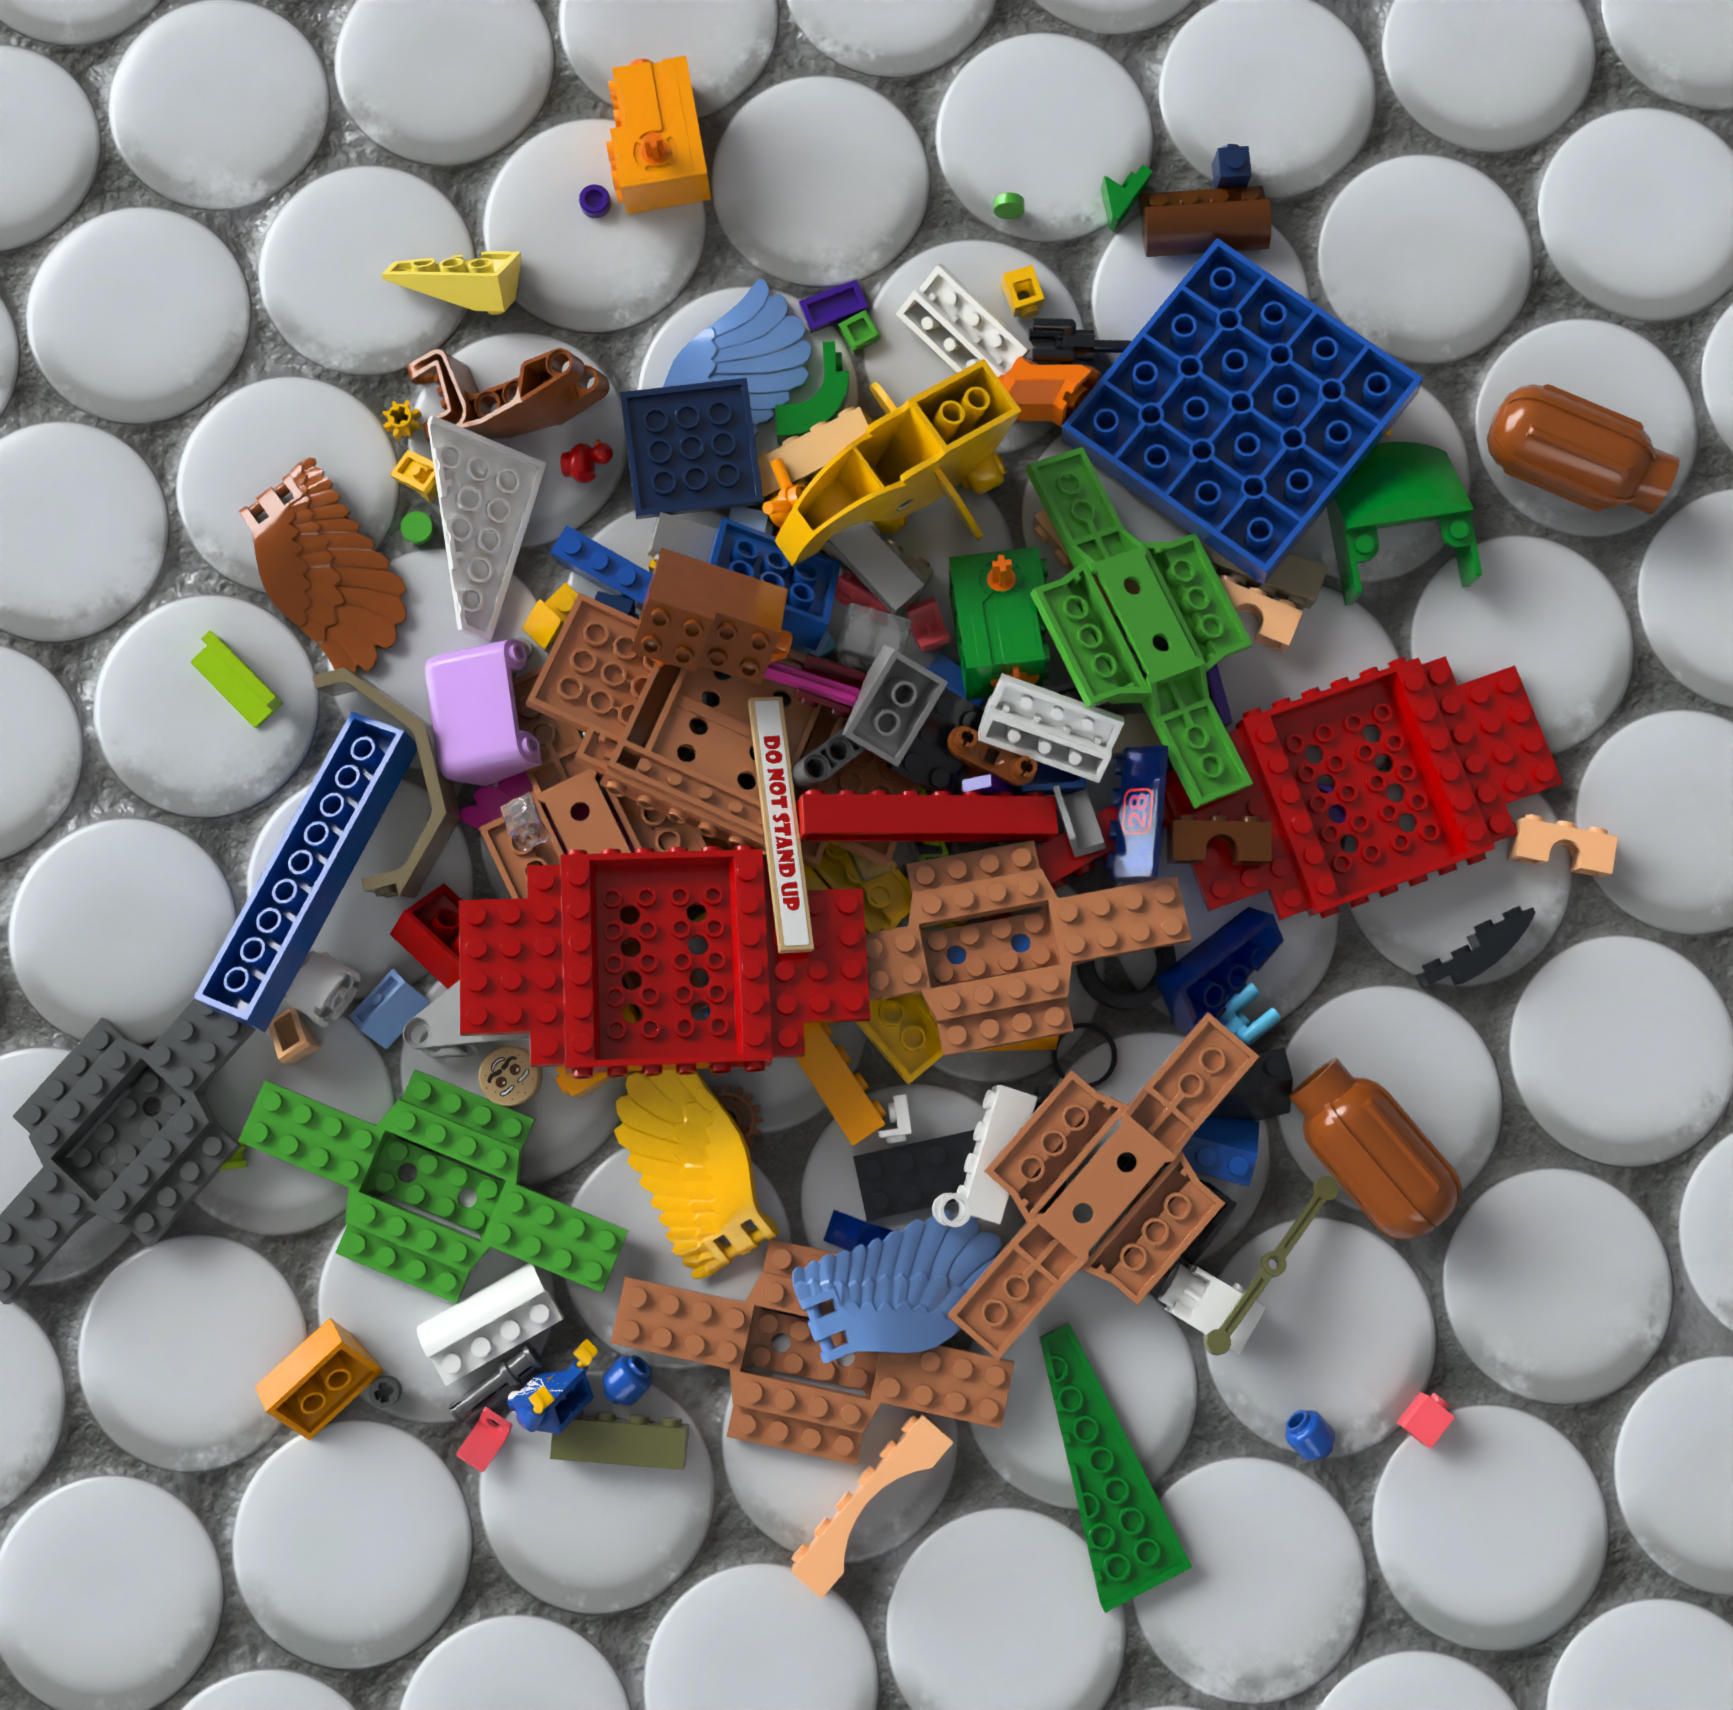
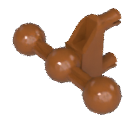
M959 726L950 732L947 739L948 749L954 757L964 763L965 769L968 772L965 779L992 774L1007 784L1022 786L1031 782L1035 777L1038 766L1034 759L979 741L978 732L971 729V727ZM962 786L957 795L963 794Z

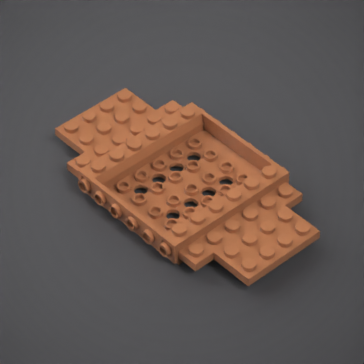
M579 593L525 706L586 733L573 761L604 774L600 785L605 787L606 791L618 797L626 796L635 800L637 805L643 809L651 811L655 809L666 814L667 818L675 823L691 825L706 837H717L726 841L733 849L740 845H751L755 849H763V859H767L755 760L751 758L749 753L750 748L753 747L748 707L749 699L773 697L776 692H784L790 697V705L783 708L791 769L798 761L844 728L848 718L831 713L829 711L830 707L819 703L817 707L806 705L799 701L800 697L795 695L794 687L763 678L761 685L734 676H731L728 680H720L715 676L714 670L700 665L697 666L696 672L671 664H664L663 667L658 666L657 661L631 652L639 622L638 619ZM790 648L787 658L777 662L802 670L807 655ZM705 692L715 693L719 697V705L716 707L705 705L702 702V694ZM693 719L703 720L707 724V732L702 735L693 733L689 727L690 721ZM683 746L690 747L695 752V759L692 762H683L678 758L677 750ZM830 749L831 755L837 759L835 752ZM865 749L826 780L809 790H823L824 794H836L842 790H854L856 794H868L871 791L885 790L888 792V795H900L904 791H918L920 786L888 768V761ZM807 766L808 773L814 777L812 769ZM744 773L750 774L755 779V787L750 790L741 788L737 781L738 776ZM793 784L795 803L802 794L809 790L799 789ZM801 842L803 864L816 869L828 842ZM898 842L830 843L886 868L890 864Z

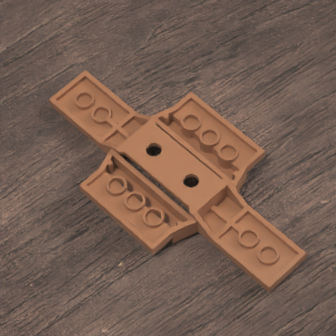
M544 665L512 680L519 730L531 733L540 744L542 765L525 771L533 791L508 814L479 827L512 899L527 898V866L561 865L560 855L565 854L543 808L545 804L568 851L580 849L586 850L588 854H599L604 849H619L621 853H631L596 781L599 778L602 780L604 774L573 761L582 742L578 730L525 706ZM608 792L635 850L638 848H653L655 852H668V849L672 847H686L688 851H701L703 847L707 846L697 828L686 823H675L669 820L664 813L655 809L652 811L643 809L637 805L635 800L626 796H614ZM577 804H586L590 809L589 816L583 821H577L572 818L571 811ZM626 907L620 913V919L625 924H634L640 917L638 910L634 907ZM628 939L621 945V951L627 957H634L641 950L640 944L633 939ZM693 971L689 977L690 983L694 987L702 988L695 971ZM628 972L623 976L629 990H635L640 987L642 979L636 972ZM702 1002L694 1004L691 1008V1015L708 1007V1005ZM638 1006L640 1013L643 1016V1012L641 1008Z
M1034 840L907 863L906 869L912 895L908 926L866 934L869 999L871 1002L898 996L921 995L937 1024L943 1057L1073 1033L1074 1028L1067 1000L1072 966L1092 960L1191 941L1178 878L1175 876L1058 898L1043 870L1040 869ZM1043 906L1039 912L932 932H926L922 929ZM1023 934L1029 938L1030 947L1027 951L1017 952L1012 948L1011 940L1015 935ZM958 946L964 949L966 953L964 962L952 964L947 958V952L950 948Z
M1207 1012L1129 1104L1095 1091L1075 1072L1070 1070L984 1170L985 1173L1011 1195L1026 1223L949 1311L947 1316L993 1357L999 1360L1063 1284L1079 1269L1111 1282L1138 1305L1225 1204L1224 1201L1199 1181L1181 1150L1199 1126L1260 1056ZM1121 1117V1125L1045 1213H1038ZM1129 1152L1136 1157V1167L1130 1172H1123L1117 1166V1159L1122 1153ZM1085 1203L1092 1208V1218L1086 1223H1080L1073 1217V1210L1078 1204Z
M776 1239L769 1240L763 1271L746 1301L715 1296L626 1276L624 1279L610 1343L730 1369L733 1409L726 1437L857 1465L862 1436L881 1403L994 1428H1002L1014 1361L1003 1358L997 1360L993 1356L939 1345L936 1348L916 1353L854 1352V1362L849 1366H841L836 1360L823 1363L820 1357L821 1347L818 1341H814L807 1323L810 1319L764 1310L762 1308L765 1307L808 1317L806 1309L802 1310L795 1294L792 1272L798 1266H802L805 1269L812 1260L819 1262L827 1254L831 1253L836 1256V1252ZM831 1299L818 1304L822 1315L835 1311ZM843 1331L831 1335L834 1346L847 1343ZM784 1333L790 1338L791 1345L787 1351L777 1352L773 1349L771 1340L774 1335ZM749 1366H755L860 1389L867 1396L745 1369Z

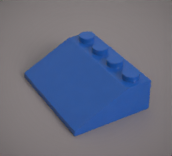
M722 517L707 563L787 588L788 592L781 629L791 632L793 643L816 651L829 626L841 561L816 553L792 567L775 543V536Z

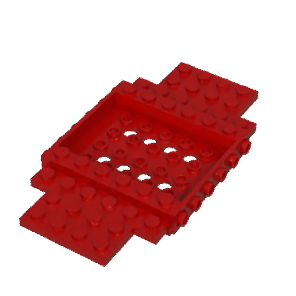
M1406 656L1389 662V668L1379 671L1377 666L1360 672V678L1349 681L1348 677H1344L1330 683L1331 688L1320 691L1319 687H1315L1301 693L1302 698L1291 702L1290 697L1272 703V709L1262 712L1261 708L1258 707L1243 713V719L1235 725L1236 730L1227 733L1253 782L1250 787L1194 809L1182 783L1162 790L1173 820H1176L1178 815H1195L1196 820L1209 821V816L1223 815L1228 816L1229 821H1241V817L1258 816L1261 817V822H1271L1272 861L1264 866L1232 865V853L1227 843L1220 839H1211L1206 846V860L1201 864H1190L1207 911L1209 912L1268 891L1279 921L1304 911L1308 912L1309 917L1319 913L1321 919L1339 913L1338 906L1349 903L1351 908L1369 902L1368 895L1379 892L1380 897H1384L1399 891L1397 885L1408 881L1411 887L1427 881L1428 877L1426 874L1437 871L1438 875L1442 876L1458 870L1456 863L1466 860L1469 866L1487 859L1485 853L1496 849L1494 846L1495 842L1517 834L1506 804L1563 784L1516 666L1514 665L1457 685L1446 656L1421 664L1419 657L1408 661ZM1366 726H1375L1379 730L1380 739L1378 742L1371 743L1364 738L1363 731ZM1316 746L1321 750L1322 759L1319 763H1311L1307 760L1305 756L1307 747ZM1385 755L1390 758L1392 767L1389 772H1381L1376 768L1375 760L1377 756ZM1325 775L1333 780L1334 789L1332 792L1323 793L1318 789L1317 780L1320 776ZM1394 784L1402 788L1404 796L1400 802H1393L1388 798L1387 789L1390 785ZM1338 805L1344 809L1346 818L1342 823H1335L1330 819L1329 809L1331 806ZM1408 814L1414 818L1415 828L1412 832H1405L1400 828L1399 818L1401 815ZM1350 835L1356 839L1357 849L1355 852L1347 853L1341 848L1340 841L1343 836Z
M740 845L735 847V850H721L719 846H706L701 851H688L686 847H672L668 849V852H655L653 848H638L635 850V853H621L619 849H604L599 854H588L586 850L580 849L570 850L567 854L560 855L561 865L527 866V898L459 900L460 1035L530 1034L531 1067L565 1066L566 1074H573L574 1079L593 1078V1073H607V1077L620 1078L628 1076V1072L642 1071V1076L662 1075V1070H676L678 1075L696 1074L697 1069H710L711 1073L722 1074L729 1073L731 1068L744 1067L745 1072L765 1071V1066H771L773 1058L805 1056L804 1024L865 1022L871 1019L863 888L807 890L814 949L812 952L779 954L767 859H763V849H755L751 845ZM693 905H700L706 910L707 915L703 921L693 922L688 918L687 910ZM626 907H634L640 914L639 920L634 924H625L620 919L621 911ZM692 938H703L708 944L707 951L701 955L691 953L688 943ZM628 939L636 940L640 944L641 950L634 957H627L621 951L622 943ZM695 970H703L708 974L709 982L702 988L694 987L689 980L690 974ZM628 972H636L640 975L642 983L639 988L628 990L622 984L623 976ZM699 1002L707 1004L711 1011L710 1016L703 1021H698L691 1015L692 1006ZM637 1005L641 1008L643 1016L639 1022L629 1023L624 1019L623 1011L627 1006Z

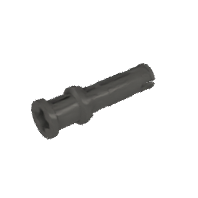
M525 1342L522 1345V1350L509 1360L503 1359L500 1361L498 1369L493 1374L449 1405L450 1413L459 1423L464 1422L470 1415L482 1408L509 1386L514 1387L521 1384V1379L535 1368L541 1369L544 1363L539 1353L530 1343Z

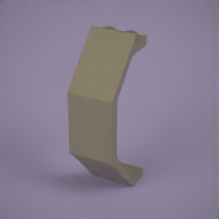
M346 668L314 675L313 679L316 689L332 696L360 691L410 728L414 734L432 807L431 817L404 866L397 870L362 878L361 880L364 891L375 893L376 897L385 896V898L399 895L416 898L461 819L453 781L446 779L438 767L433 725L364 677Z

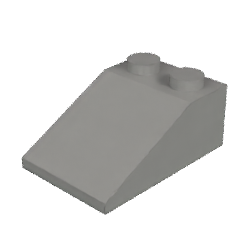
M884 644L867 672L858 694V699L853 706L842 735L898 767L948 682Z

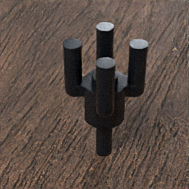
M1032 318V328H1029L1028 333L1029 341H1055L1054 349H1032V359L1029 360L1038 365H1072L1073 362H1093L1094 352L1122 353L1131 343V340H1095L1094 330H1076V322L1073 319Z

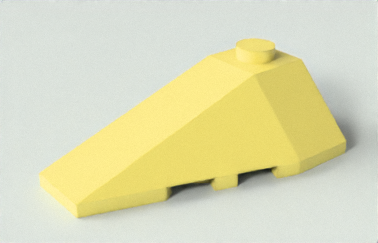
M481 252V259L464 260L463 254L452 255V258L445 259L440 263H436L433 258L396 261L382 273V277L385 281L473 311H487L490 315H498L504 313L516 300L521 252Z

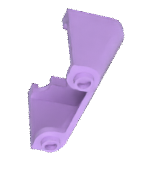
M508 639L439 654L427 661L425 672L439 770L446 779L488 786L542 765L538 740L531 733L519 730L511 671L517 672L522 670L527 663L525 642Z

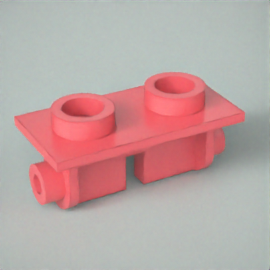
M844 571L841 576H838L834 597L842 604L864 614L871 621L878 622L886 627L891 615L887 608L872 593L867 592L868 588L852 571L850 573Z

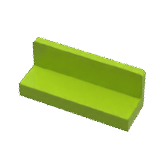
M209 630L201 638L207 646L191 660V664L254 728H258L283 702L219 636Z

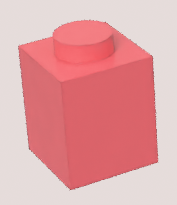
M1419 1392L1396 1423L1421 1444L1431 1449L1455 1417L1447 1411L1450 1405L1437 1394L1433 1393L1429 1396Z

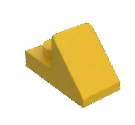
M407 450L390 476L397 482L415 490L429 503H432L438 495L433 461Z
M565 582L545 603L541 599L536 603L522 629L545 651L556 641L578 593Z

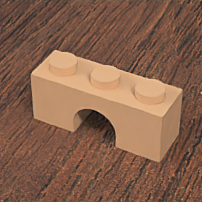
M1220 575L1219 579L1236 612L1247 611L1257 619L1258 631L1254 641L1283 653L1291 643L1303 611L1296 609L1297 606L1291 601L1285 599L1274 600L1267 597V593L1259 588L1250 587L1247 589L1238 585L1234 578Z
M1525 815L1524 818L1513 822L1517 834L1510 838L1508 860L1541 865L1549 861L1552 846L1554 844H1561L1571 854L1570 872L1599 878L1613 873L1618 836L1608 835L1607 829L1588 827V830L1578 829L1575 823L1568 821H1556V824L1544 822V817L1538 815Z

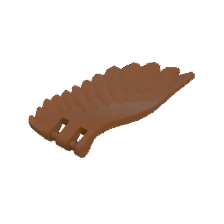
M309 457L298 463L289 474L284 476L282 483L274 489L272 487L268 488L256 497L258 501L250 507L244 506L238 512L252 531L261 581L273 604L318 644L335 670L346 668L356 673L357 668H361L368 672L375 666L378 657L377 648L388 649L393 647L398 637L397 625H402L407 620L406 606L401 601V597L407 591V588L401 577L388 570L390 561L381 553L373 551L375 543L369 537L358 533L361 525L357 521L348 518L351 511L345 505L337 503L340 500V495L332 489L334 483L329 478L324 477L325 472L323 469L315 467L317 464L316 459ZM291 492L294 498L284 504L282 498ZM266 511L269 517L259 523L257 517Z

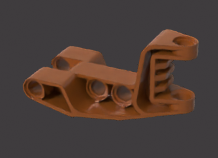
M557 348L524 361L521 364L518 378L479 392L468 366L442 350H431L407 366L412 384L423 385L435 382L440 385L437 392L440 397H443L440 403L445 411L436 415V417L488 439L511 438L547 427L562 425L603 399L610 389L609 380L604 374L592 366L584 365L581 359L563 348ZM569 361V367L566 371L562 372L563 365ZM594 377V384L587 389L589 380ZM497 403L496 410L491 412L492 406ZM427 420L423 424L426 439L430 442Z

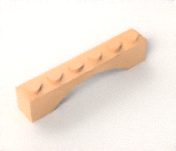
M921 1412L918 1417L912 1414L901 1427L904 1434L896 1443L890 1440L879 1453L882 1460L875 1468L869 1465L857 1480L860 1486L853 1494L847 1491L835 1506L838 1512L831 1520L825 1517L813 1532L816 1538L809 1546L803 1543L791 1559L794 1561V1564L792 1565L791 1572L821 1599L844 1573V1556L848 1538L857 1517L866 1504L882 1488L894 1480L915 1471L933 1468L954 1443L953 1438L924 1412Z

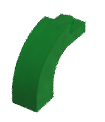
M835 341L822 342L824 379L819 391L811 399L803 403L775 405L778 445H782L784 440L792 436L798 435L801 437L811 432L810 428L819 422L827 421L828 423L838 418V414L844 410L849 394V371H843L842 352L835 351Z

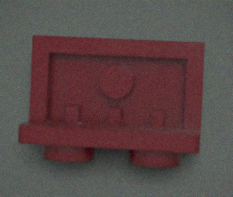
M807 653L802 667L804 671L861 689L867 673L811 653ZM795 688V695L799 696V701L806 705L817 707L819 703L830 707L829 711L843 718H848V715L851 714L853 709L851 706L815 695L800 688Z

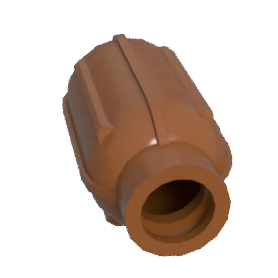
M1535 384L1522 386L1509 393L1495 412L1487 434L1489 453L1495 463L1501 466L1506 474L1597 512L1625 504L1649 515L1653 514L1669 492L1680 462L1678 457L1654 448L1650 437L1644 431V427L1639 421L1549 384L1543 386Z
M1336 1057L1309 1075L1288 1096L1305 1116L1303 1132L1312 1152L1370 1221L1385 1235L1396 1240L1422 1237L1447 1219L1460 1202L1462 1186L1460 1178L1452 1165L1395 1098L1378 1082L1368 1078L1353 1077Z

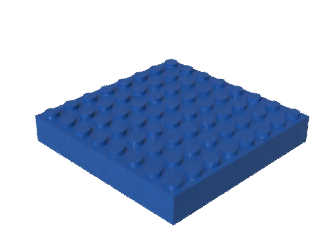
M1216 238L1061 426L1062 442L1073 450L1083 447L1090 462L1189 533H1196L1199 540L1264 585L1416 397L1423 377Z

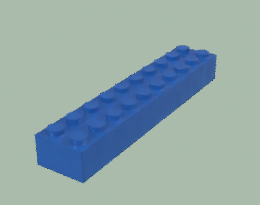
M351 711L193 997L212 1011L264 1033L266 1032L418 751L416 742L405 730Z

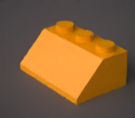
M329 1318L255 1388L267 1413L310 1441L384 1371L351 1332Z

